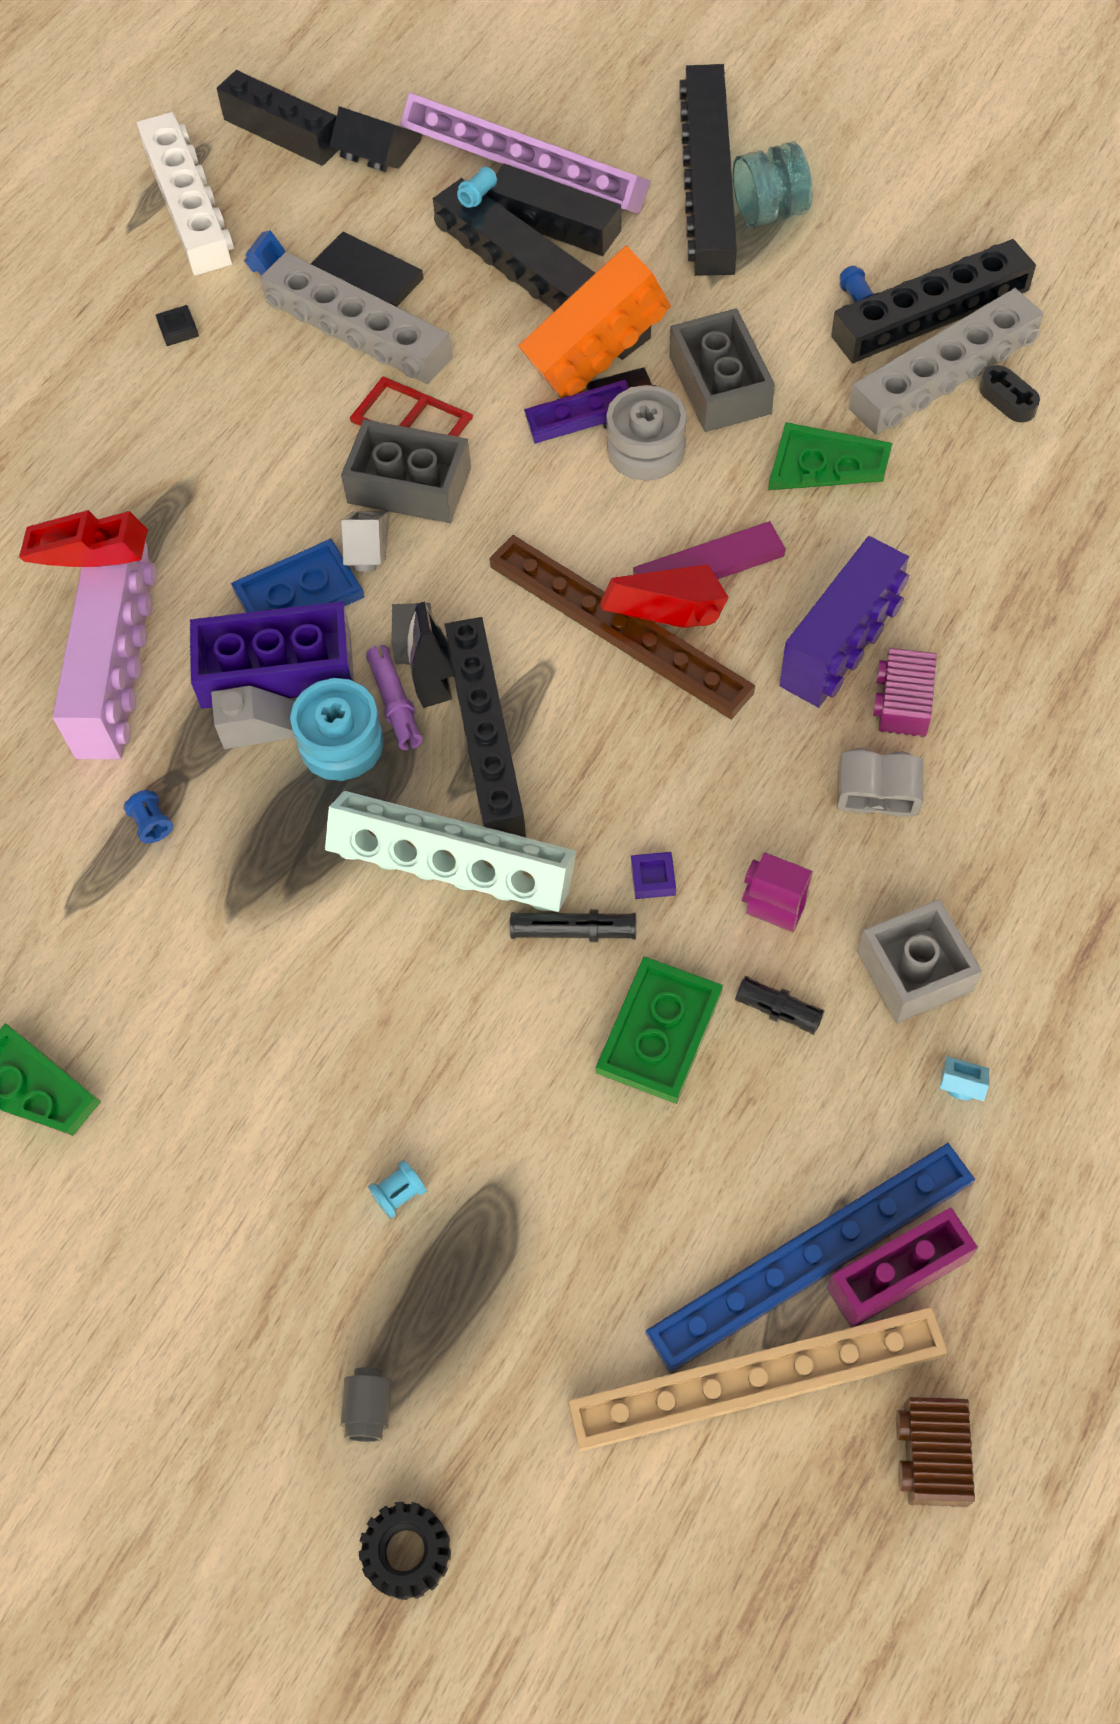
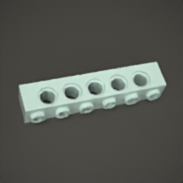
M343 791L329 806L325 850L338 853L345 859H360L375 863L383 869L402 870L413 873L424 880L436 879L454 884L455 887L462 890H477L492 894L500 900H515L530 904L535 909L541 911L552 910L559 912L570 893L576 850L348 791ZM368 830L373 832L376 835V837L372 836L368 832ZM406 840L413 843L416 848L410 846ZM444 850L449 851L454 858L448 856ZM483 860L489 862L494 868L485 865ZM522 871L530 873L533 878L525 876Z

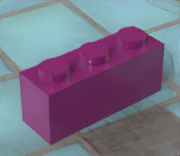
M952 1207L832 1274L827 1290L849 1326L855 1327L969 1262L978 1246Z

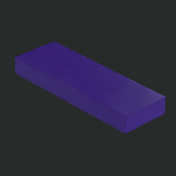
M626 380L524 409L534 444L606 423L609 404L618 394L629 389Z

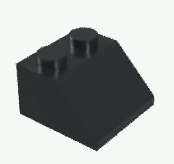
M339 106L329 146L341 150L339 157L357 163L359 157L368 159V167L386 172L387 166L400 169L420 143L423 134Z

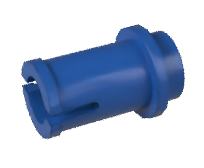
M849 266L841 272L839 285L842 290L848 292L854 303L875 294L865 280L863 269L857 266Z

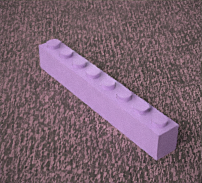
M409 92L400 126L501 164L505 163L621 204L622 209L640 214L651 182L650 180Z

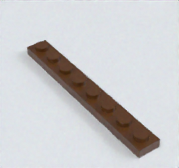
M512 535L489 558L490 568L732 720L754 695L755 685L655 622L602 610L599 604L605 591L515 535Z

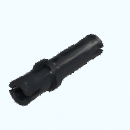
M590 909L589 913L511 912L510 938H589L590 942H599V938H630L636 940V913L604 914L599 913L598 909Z

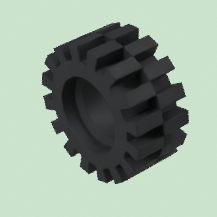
M401 1501L395 1502L393 1507L388 1508L385 1506L379 1510L380 1514L375 1519L371 1517L366 1523L369 1527L366 1533L362 1532L360 1537L362 1549L358 1552L359 1560L363 1564L362 1571L376 1589L389 1597H395L399 1600H407V1598L412 1597L420 1598L429 1589L434 1590L438 1586V1580L441 1576L444 1577L448 1570L446 1567L447 1562L451 1559L448 1533L438 1517L431 1510L422 1507L418 1503L411 1502V1504H405ZM401 1531L417 1533L424 1544V1554L420 1563L408 1571L394 1569L387 1559L388 1543L395 1534Z

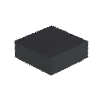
M188 305L155 314L166 346L199 337Z

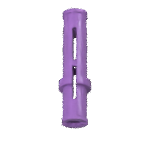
M380 645L383 655L380 657L377 646H374L367 651L366 658L385 705V719L393 726L399 748L408 750L409 747L406 740L409 739L411 748L415 749L422 744L423 737L414 719V705L410 700H407L389 648L385 645Z

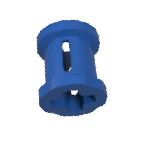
M149 790L133 794L123 806L127 816L133 817L138 826L137 835L143 843L158 842L168 836L173 830L171 819L163 815L158 806L159 798L156 792Z

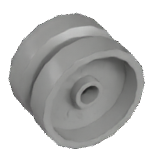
M650 385L631 387L614 398L609 404L606 415V428L608 432L607 453L610 463L619 473L631 479L648 481L663 478L677 469L683 461L686 445L687 414L684 403L674 393L662 387Z

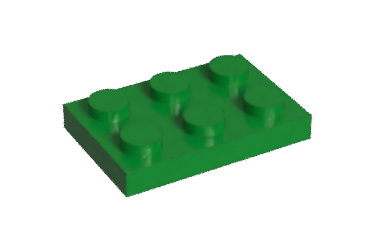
M643 956L596 1065V1074L677 1104L723 992V985Z

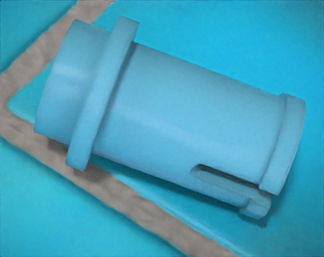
M482 167L469 181L461 182L457 192V197L461 204L465 207L478 206L482 201V197L491 188L496 186V174L492 169Z

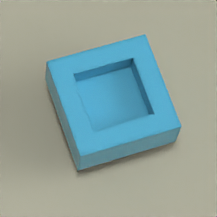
M946 1056L941 1072L940 1089L946 1090L951 1096L961 1100H972L975 1098L984 1101L989 1087V1068Z

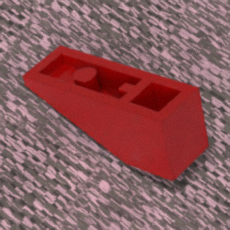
M709 564L613 577L610 579L599 605L605 611L688 628L709 626L716 623L729 597Z

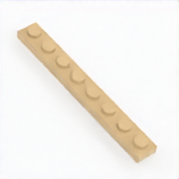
M933 1307L572 1399L568 1401L579 1451L582 1452L943 1358L948 1354Z

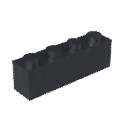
M235 70L216 88L225 121L321 166L339 151V149L329 146L336 115L238 70Z
M505 163L496 174V186L486 193L488 197L540 234L600 256L605 255L621 232V204Z

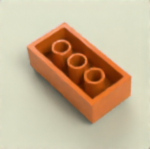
M626 245L523 340L518 347L560 398L572 396L583 392L586 385L594 377L606 371L619 354L625 349L632 347L639 339V336L652 324L659 322L664 317L666 311L672 306L654 274Z

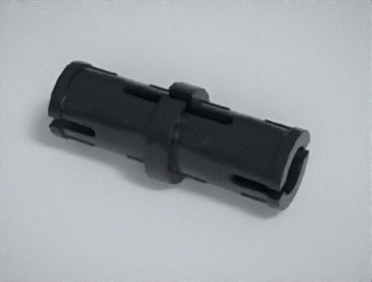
M748 976L743 978L735 997V1001L770 1015V1020L775 1022L782 1020L812 1035H815L825 1012L824 1009L809 1005L790 996V991L782 988L779 991L772 987L770 988Z

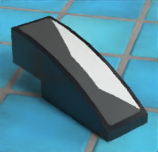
M425 601L417 603L408 630V657L417 697L422 707L426 708L452 700L448 678L455 676L449 642Z

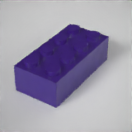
M868 535L785 642L780 687L820 708L828 696L831 698L836 696L844 682V674L848 669L854 671L863 658L865 646L868 643L874 644L884 629V621L887 617L894 618L899 612L904 601V597L900 596L910 576L906 573L909 560L908 555Z
M344 602L190 619L191 684L201 709L213 708L211 695L213 691L253 686L287 698L299 697L302 691L319 681L331 678L354 681L351 632Z

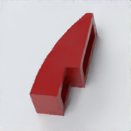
M89 510L27 526L19 558L23 562L64 567H101L141 561L148 529L130 511L97 519Z

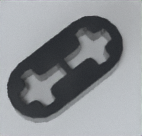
M993 365L985 369L979 387L981 395L1015 422L1022 423L1032 420L1036 415L1040 402V396L1037 391L1005 366Z

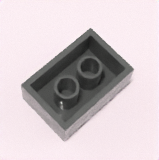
M737 308L670 326L669 357L705 432L772 414L775 383Z
M364 419L341 473L347 503L451 523L471 470L468 439Z

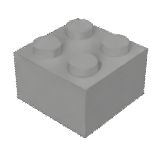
M940 899L863 930L857 950L896 1023L973 992L982 972Z

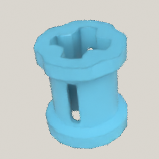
M405 1160L398 1163V1170L378 1185L372 1183L367 1187L380 1208L390 1219L396 1215V1209L416 1194L422 1196L427 1192L422 1181Z

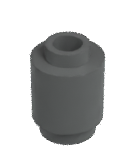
M371 1367L355 1368L353 1376L344 1378L340 1426L345 1428V1439L359 1442L382 1440L383 1429L388 1428L391 1380L382 1377L383 1370Z

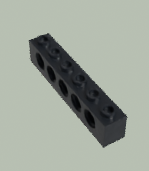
M1014 239L993 245L986 250L963 257L959 261L934 269L927 274L904 281L900 285L875 293L868 298L835 310L831 337L852 364L965 318L1014 288L1022 294L1028 292L1036 264Z
M477 617L444 623L455 671L454 681L483 827L526 838L524 814L483 618Z

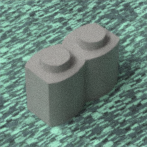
M864 748L842 752L838 766V809L854 813L880 812L891 816H915L919 814L923 802L922 758L902 751L882 756Z

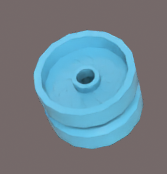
M331 678L311 685L302 691L293 703L290 715L293 734L298 744L302 761L312 773L324 779L344 781L359 777L373 768L382 755L384 737L374 697L364 686L349 679Z

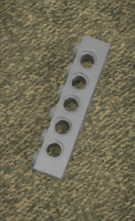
M287 252L261 276L265 299L273 308L281 309L295 316L300 322H306L320 329L326 335L338 338L349 344L353 349L361 350L375 357L382 364H388L402 371L410 378H416L428 385L452 359L448 332Z
M1016 288L1012 289L852 384L849 410L875 435L887 428L897 426L902 419L915 411H922L930 402L943 394H950L958 385L966 380L978 377L986 368L996 362H1003L1014 351L1023 346L1031 345L1040 333L1039 327L1044 312Z

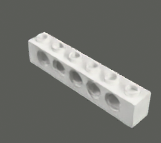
M173 112L136 122L145 153L194 276L232 265L229 250L234 249L231 236L228 229L221 230V228L225 227L220 209L219 207L212 208L216 206L211 187H204V185H207V181L201 164L195 166L199 164L193 144H189L190 140L184 123L178 125Z

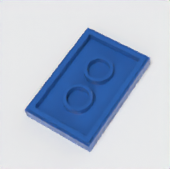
M332 538L231 583L233 591L246 613L343 601L344 606H347L364 598L363 589L349 566L343 565V556Z

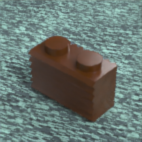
M909 1397L904 1403V1410H897V1439L906 1441L907 1460L899 1461L900 1491L908 1492L909 1505L968 1507L975 1502L968 1399Z

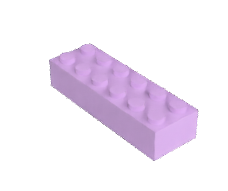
M146 542L141 561L120 565L81 568L53 712V720L75 759H122L124 744H128L130 740L128 717L129 712L134 711L136 705V695L133 688L135 679H139L141 675L139 653L140 647H145L147 635L144 623L146 616H150L152 610L150 588L157 581L156 566L154 563H150Z

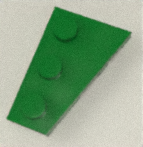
M785 422L769 480L768 491L883 482L892 443Z
M5 1023L0 1029V1111L73 1136L101 1103V1100L18 1031Z

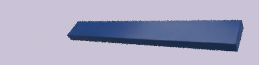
M946 1143L645 1330V1334L668 1372L672 1374L974 1183L975 1178L951 1145Z

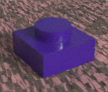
M672 852L631 855L635 899L676 896Z

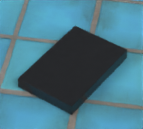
M344 231L311 263V265L395 307L424 279L422 269Z

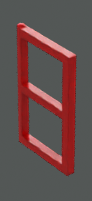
M384 376L380 378L378 383L350 416L351 422L361 426L364 419L370 420L363 416L385 388L388 387L418 400L399 426L410 428L427 405L460 418L448 433L451 436L458 437L473 419V414Z

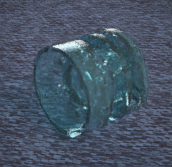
M795 141L783 143L781 146L769 147L766 154L762 150L739 155L735 158L732 172L735 197L739 211L750 228L773 223L778 218V215L782 219H787L793 215L808 213L813 198L811 174L805 154Z

